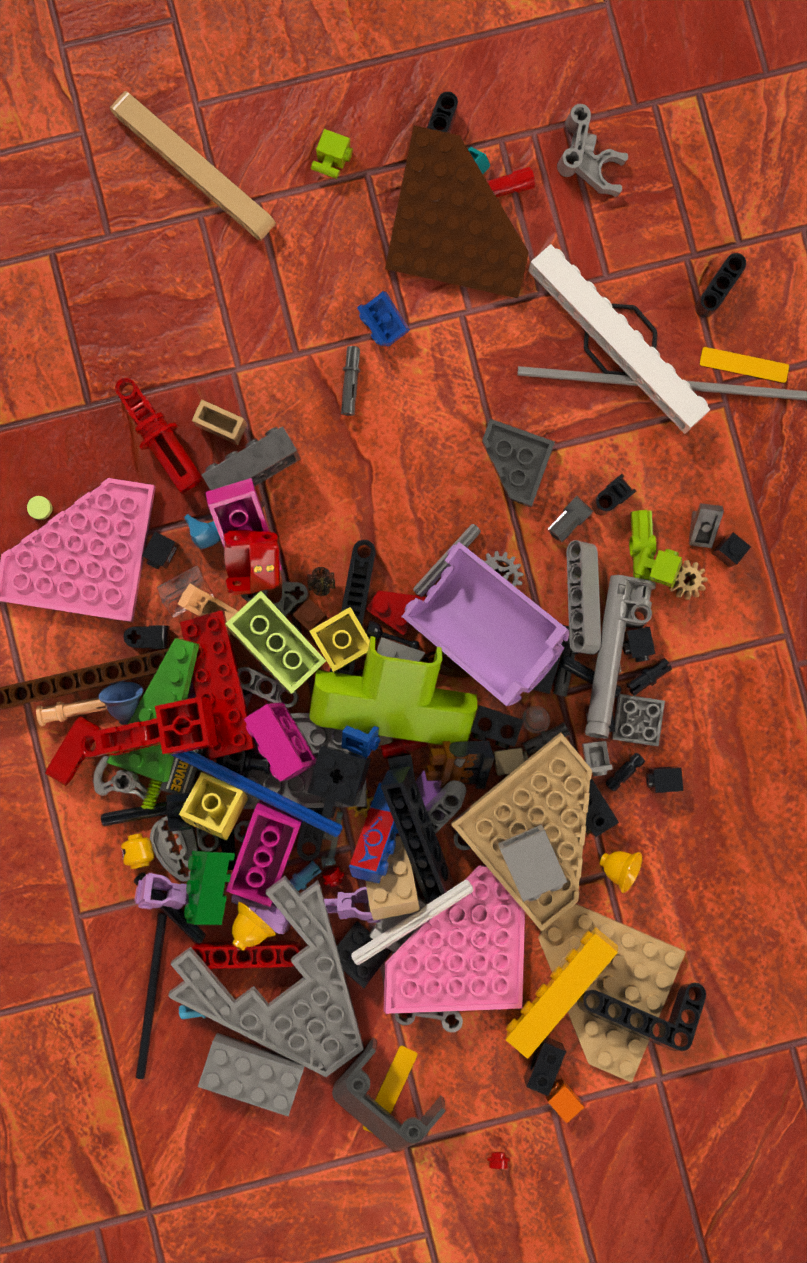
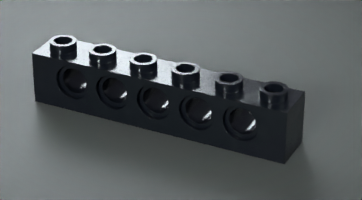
M411 767L391 769L387 771L381 783V789L425 902L429 904L452 889L454 882Z

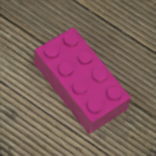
M252 478L206 492L208 507L223 547L225 545L224 534L228 531L252 530L270 532ZM279 560V568H280V570H282V567H281V564H280V560Z
M259 799L226 891L271 907L272 901L267 896L266 890L281 879L302 820Z

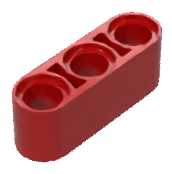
M80 716L57 750L45 774L67 786L86 757L79 749L81 737L86 733L101 730V728ZM91 739L89 742L90 749L95 742L94 739Z

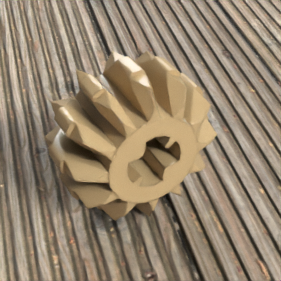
M686 560L681 565L673 588H669L671 592L676 589L678 590L676 593L677 598H680L683 594L685 600H689L691 594L696 598L700 596L699 591L706 589L701 583L708 581V578L701 577L705 569L697 570L699 563L695 562L691 566L690 561ZM689 576L691 580L689 581V583L685 584L683 580H685L686 577Z

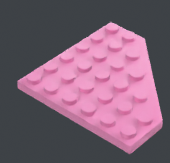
M108 478L92 492H88L75 501V504L50 519L39 530H35L22 539L18 545L1 554L0 601L133 622L144 560L142 555L146 548L156 486Z
M486 865L478 866L465 879L472 884V893L422 924L385 962L384 1012L386 1014L522 1008L525 911Z

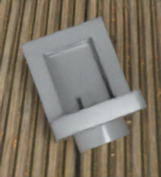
M605 740L582 744L584 761L592 769L593 776L606 775L607 770L613 769L612 764L609 762L607 742Z

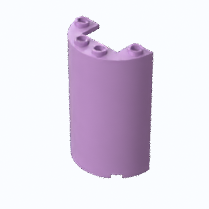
M458 542L447 553L445 561L451 564V566L444 569L439 582L428 590L424 601L417 598L410 601L406 605L405 612L401 617L435 646L442 647V652L503 704L510 706L521 700L520 694L522 692L529 693L545 677L563 652L564 647L561 644L563 640L565 642L568 641L570 633L566 627L463 544Z

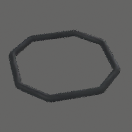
M612 303V308L630 309L636 312L653 332L652 347L656 349L657 330L637 306ZM585 331L584 351L604 374L628 376L626 372L608 371L589 350V334Z

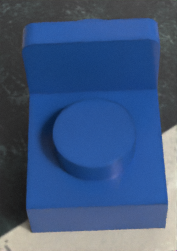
M346 726L342 731V748L367 758L371 751H375L379 746V728L374 726L369 734H366L361 730Z

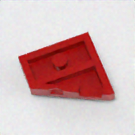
M378 590L365 610L404 636L411 625L401 617L405 612L406 605L415 598L424 601L426 597Z

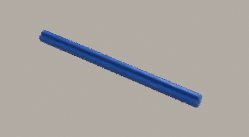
M194 751L172 755L334 837H338L342 831V825Z

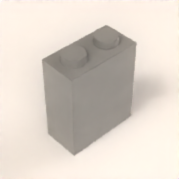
M542 825L498 843L523 902L526 900L534 901L540 898L542 893L549 890L557 891L563 887V884L567 883Z

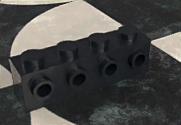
M591 778L585 826L586 834L591 833L596 838L619 822Z

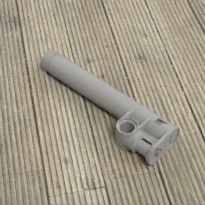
M624 575L610 576L601 631V648L597 655L587 717L588 724L585 729V735L603 739L609 737V726L612 718L626 627L640 629L651 619V590L656 587V584L652 581ZM634 612H641L644 615V620H638Z

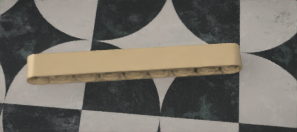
M124 91L109 107L116 118L257 240L261 241L276 225L275 220L263 208L130 93Z

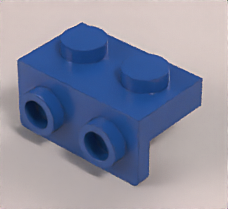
M382 291L366 305L360 304L357 307L360 312L359 317L361 321L369 326L372 331L371 336L378 345L390 346L410 331L387 292Z

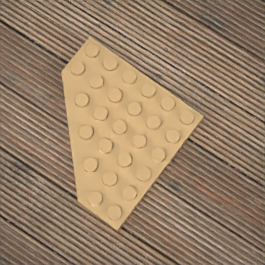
M561 732L451 822L455 830L541 931L579 900V881L582 871V853L586 833L585 824L589 805L590 779L592 776V769ZM542 825L567 883L563 884V887L557 891L549 890L542 893L541 897L534 901L526 900L523 902L498 843Z
M578 904L573 905L543 931H540L538 939L551 972H553L557 966L562 968L567 962L565 957L573 948L575 950L578 949L582 944L580 939L588 930L592 932L595 927L618 945V953L586 991H599L658 1018L686 953L683 949ZM588 995L586 1003L592 1008L595 1000L591 995ZM576 1001L568 1011L588 1064L632 1083L649 1041L583 1012L578 1007ZM611 1004L608 1012L612 1018L616 1015V1008ZM633 1014L630 1022L634 1027L638 1024V1018Z

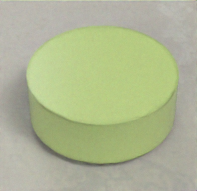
M35 496L29 500L27 511L33 518L44 520L51 515L52 504L45 497Z

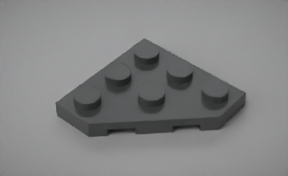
M490 419L482 440L483 446L509 500L532 507L555 441Z

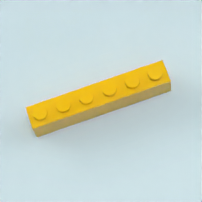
M596 927L592 932L588 930L580 939L582 944L577 950L573 948L565 957L567 962L562 968L560 966L555 968L550 975L551 981L547 985L543 983L535 993L537 997L532 1003L528 1001L520 1011L522 1015L519 1019L516 1020L514 1018L506 1028L508 1031L506 1041L527 1059L618 953V945Z

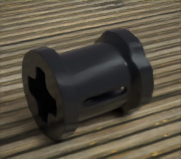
M249 750L245 760V770L251 771L253 769L264 771L267 775L271 774L268 760L261 754L255 753L254 750Z

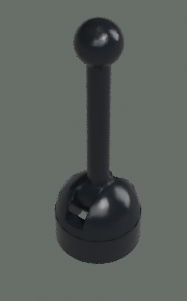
M369 621L366 629L369 639L373 636L377 640L382 636L409 645L414 649L419 648L420 644L418 641L411 642L384 633L380 624Z

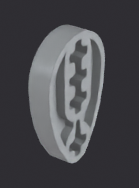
M167 816L158 820L151 830L150 840L153 851L162 866L180 881L190 880L191 871L188 872L189 876H186L185 873H180V869L183 868L182 861L188 867V860L192 856V851H199L195 828L193 826L189 830L172 831L173 834L179 835V838L176 839L177 845L183 846L180 854H178L177 851L173 852L171 849L174 847V842L167 839L170 836V831L163 828L167 820Z

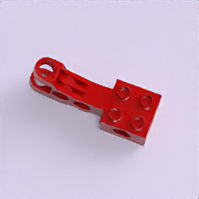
M200 696L155 706L157 718L86 733L79 742L80 752L86 757H97L107 754L123 755L131 751L161 745L162 754L173 755L218 746L211 698ZM91 739H94L96 743L94 751H91L89 747Z

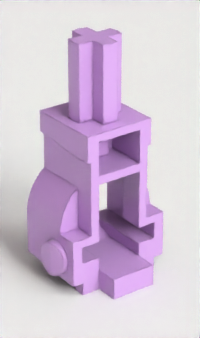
M146 874L142 880L138 881L134 899L136 901L135 904H139V908L149 910L162 906L180 909L184 904H188L187 884L171 883L163 875ZM152 889L167 891V898L163 901L150 900Z
M362 887L354 893L338 892V899H324L327 912L338 913L340 919L359 918L368 923H380L381 920H384L373 921L371 912H361L354 907V903H369L366 887Z
M233 894L231 902L237 905L238 902L245 904L267 923L274 932L283 935L289 931L290 922L273 902L271 907Z

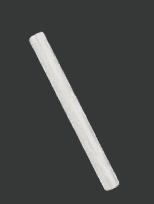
M464 880L422 907L419 912L413 913L352 953L353 961L356 965L362 964L473 892L472 884L468 880Z

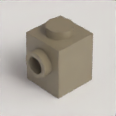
M521 747L492 751L497 775L506 774L507 777L528 759L526 751L522 752Z

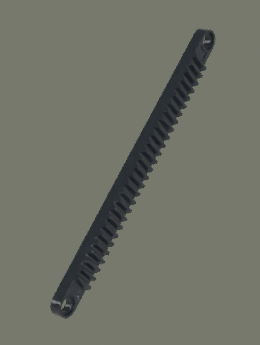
M360 540L353 547L341 609L342 612L351 607L361 626H363L376 555L374 544L368 540ZM362 545H366L371 549V554L367 558H361L358 555V548ZM356 660L335 673L353 675ZM324 807L308 809L322 815ZM302 821L297 844V853L302 859L311 861L319 855L324 831ZM306 842H312L316 847L315 852L311 855L305 854L302 850V846Z

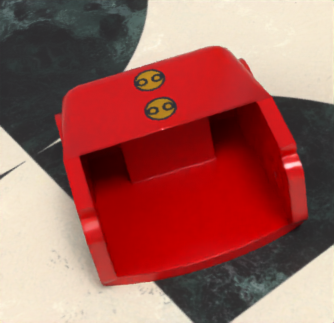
M234 530L224 534V561L228 575L226 579L228 593L233 595L252 594L274 589L279 585V545L276 533Z

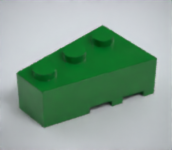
M192 851V856L188 860V868L191 870L190 880L187 881L186 885L189 898L184 911L187 923L194 925H222L227 896L223 895L225 882H230L231 874L227 873L229 860L234 861L235 853Z

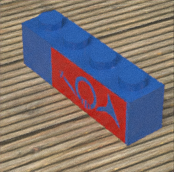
M381 783L378 784L349 865L352 877L380 884L382 876L387 874L389 866L387 860L389 854L392 855L396 846L395 837L399 833L381 789Z

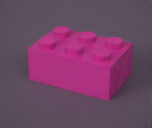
M284 702L266 704L244 718L248 733L256 739L260 754L268 760L272 775L280 782L295 778L315 766L317 759Z

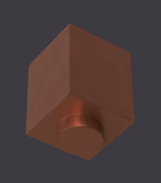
M310 599L293 614L308 631L317 627L327 617Z

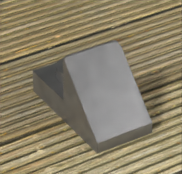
M700 503L698 510L692 512L689 535L690 546L712 548L724 513L723 506Z

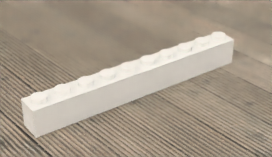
M550 244L531 261L528 270L530 274L684 434L710 411L706 400L701 396H697L692 391L691 385L676 374L674 367L669 363H665L660 358L659 352L644 341V337L639 331L631 328L625 316L618 314L612 308L611 302L597 292L592 282L586 281L581 276L580 270L565 259V255L560 249H555Z

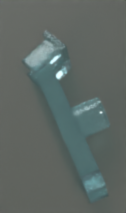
M338 811L335 822L340 825L343 812ZM326 832L323 834V839L332 842L329 855L321 858L323 868L336 864L335 853L339 836L334 837Z

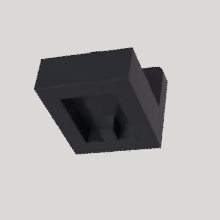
M190 793L166 795V814L169 831L193 828L192 825L186 823L179 815Z

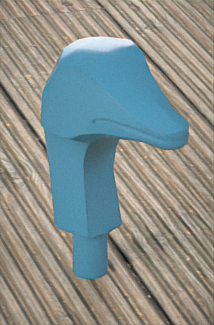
M189 514L184 516L190 530L191 539L200 550L211 547L221 540L214 521L206 523L194 519Z

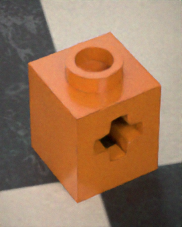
M563 1079L559 1082L555 1081L549 1096H546L548 1103L566 1123L584 1108L581 1099Z

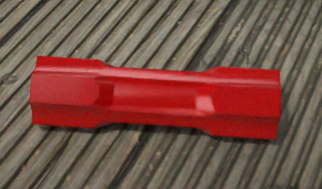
M530 167L487 181L496 197L514 192H523L535 188L536 185L534 174Z

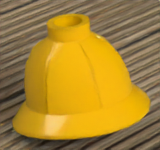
M617 851L610 855L604 853L601 857L600 866L604 867L607 877L619 886L622 893H626L636 880L642 864V854L640 852L630 854Z
M238 902V915L232 926V935L234 937L232 945L244 951L246 947L256 946L267 937L276 935L274 930L242 902Z

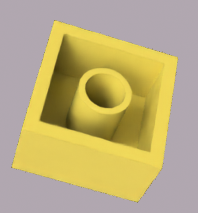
M351 607L310 630L312 637L333 672L340 670L367 654L370 639Z
M201 772L179 815L186 823L227 841L248 801V797L244 791Z

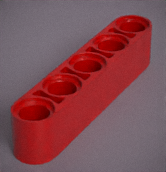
M262 941L256 946L245 948L250 954V958L245 960L240 958V949L232 945V942H201L191 946L194 951L201 952L203 956L202 961L209 969L293 967L291 958L286 956L285 951L287 949H294L298 953L302 950V946L296 941ZM269 949L273 952L274 957L266 959L263 957L262 951ZM221 950L225 952L227 958L219 960L215 952Z

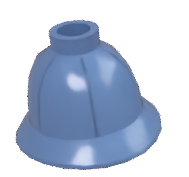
M134 682L115 683L100 692L99 700L106 704L109 713L119 720L120 724H128L139 705V697L143 693V688Z

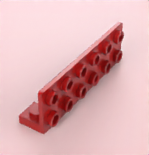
M222 610L180 622L183 639L200 644L192 680L196 697L211 698L218 746L208 747L210 760L222 759L224 756L255 748L253 737L246 729L247 724L244 718L248 716L229 630L224 625L227 623L225 612Z

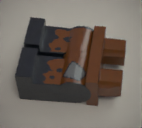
M443 741L441 748L430 749L429 761L431 765H426L427 781H438L440 788L455 780L463 784H475L476 789H485L494 761L489 741L454 742L452 744L450 741Z

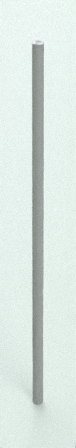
M518 366L517 371L518 376L638 386L626 375ZM687 381L691 385L692 391L807 400V391Z

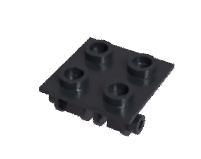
M356 921L337 945L343 971L364 989L392 951L386 947L362 964L356 965L351 957L352 953L373 940L370 937V932Z

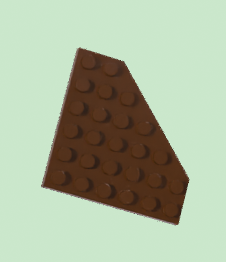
M414 125L385 269L518 299L529 251L460 135Z

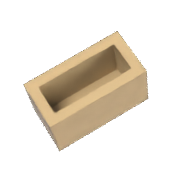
M201 400L192 419L196 427L236 445L239 444L247 427L244 418L204 400Z

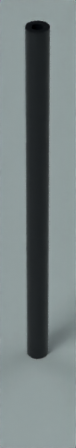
M158 913L135 1077L137 1079H145L167 921L165 913Z

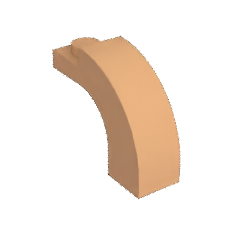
M190 583L178 602V605L199 616L222 610L225 612L227 622L238 612V610Z

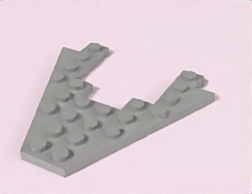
M284 876L266 890V894L308 944V946L291 958V962L302 974L303 978L270 1003L265 1000L255 986L251 987L237 999H234L192 947H189L171 962V966L184 981L169 991L168 996L188 1008L327 1077L364 1050L363 1042L320 883L317 880L303 892L299 893L287 877Z

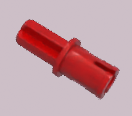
M400 739L380 746L383 758L401 753L407 755L406 752L424 748L427 746V743Z

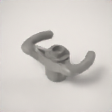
M103 756L96 766L93 778L94 790L97 794L104 796L111 791L136 794L143 800L147 798L145 795L147 794L146 791L149 790L139 782V776L135 772L126 769L119 770L110 781L104 783L102 776L109 757Z

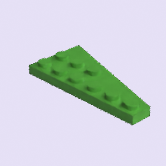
M179 638L174 639L128 724L157 718L155 706L187 699L200 644ZM161 745L131 751L128 754L111 755L107 763L161 782H168L174 756L162 754Z

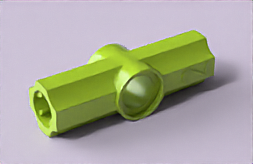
M632 511V536H630L629 550L631 557H633V577L650 581V569L646 568L644 576L634 573L644 547L653 550L651 559H654L656 554L652 511Z

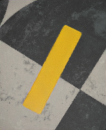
M703 347L700 359L701 366L782 383L787 381L789 365L785 363Z
M404 1046L399 1047L375 1099L390 1114L418 1055L417 1052ZM363 1125L364 1130L371 1132Z

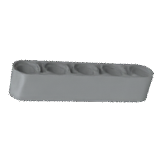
M573 540L569 543L566 552L569 644L574 652L594 655L601 648L598 551L594 544Z

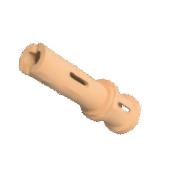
M98 697L68 704L60 701L56 702V705L47 707L40 705L36 708V715L39 725L45 726L48 722L58 720L65 722L67 717L108 709L106 704L101 702Z

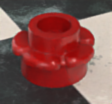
M338 866L329 868L322 874L325 880L323 884L330 885V887L340 885L345 876L344 872Z
M491 1152V1157L487 1158L489 1168L507 1169L510 1158L505 1157V1152Z

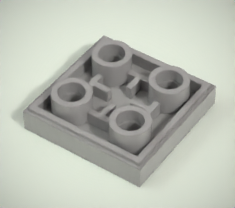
M619 694L614 717L615 732H612L611 739L659 746L665 701Z

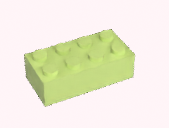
M262 591L224 624L289 694H292L326 662L320 653Z

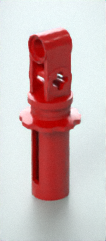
M129 378L118 380L115 385V391L133 421L138 425L135 431L137 434H141L143 438L139 446L140 449H151L181 494L201 483L204 478L174 435L178 427L177 423L167 424L164 420V414L162 412L156 413L150 401L133 380ZM127 385L133 386V392L128 396H124L122 393L123 388ZM164 439L187 471L185 475H180L159 442Z

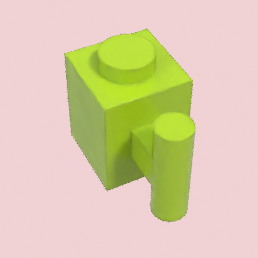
M324 129L316 148L317 160L323 162L313 161L311 170L338 179L340 170L333 168V166L343 169L345 162L350 161L353 153V148L350 146V138Z
M644 547L634 574L644 576L646 568L650 569L649 577L651 581L673 588L683 562L682 557H679L678 552L666 549L665 552L659 550L654 560L650 558L653 550Z

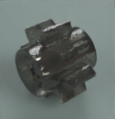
M317 567L312 571V574L307 575L308 590H313L314 594L325 596L330 593V588L335 589L334 572L330 573L327 568Z

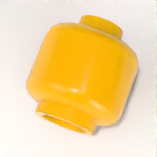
M142 833L128 836V841L121 845L123 863L126 866H130V869L150 866L149 862L154 859L151 840L147 837L142 838Z

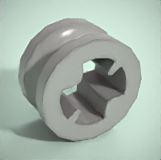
M249 820L240 821L234 829L236 839L241 842L245 838V834L241 836L239 833L242 830L241 826L245 825V828L249 826Z

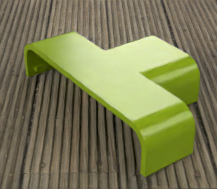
M371 636L362 677L316 670L309 718L316 725L326 728L344 730L346 726H350L369 734L372 728L376 726L379 728V736L442 745L443 741H450L451 744L454 742H467L477 710V694L435 688L442 662V647H437L433 663L417 662L380 655L375 650V637Z

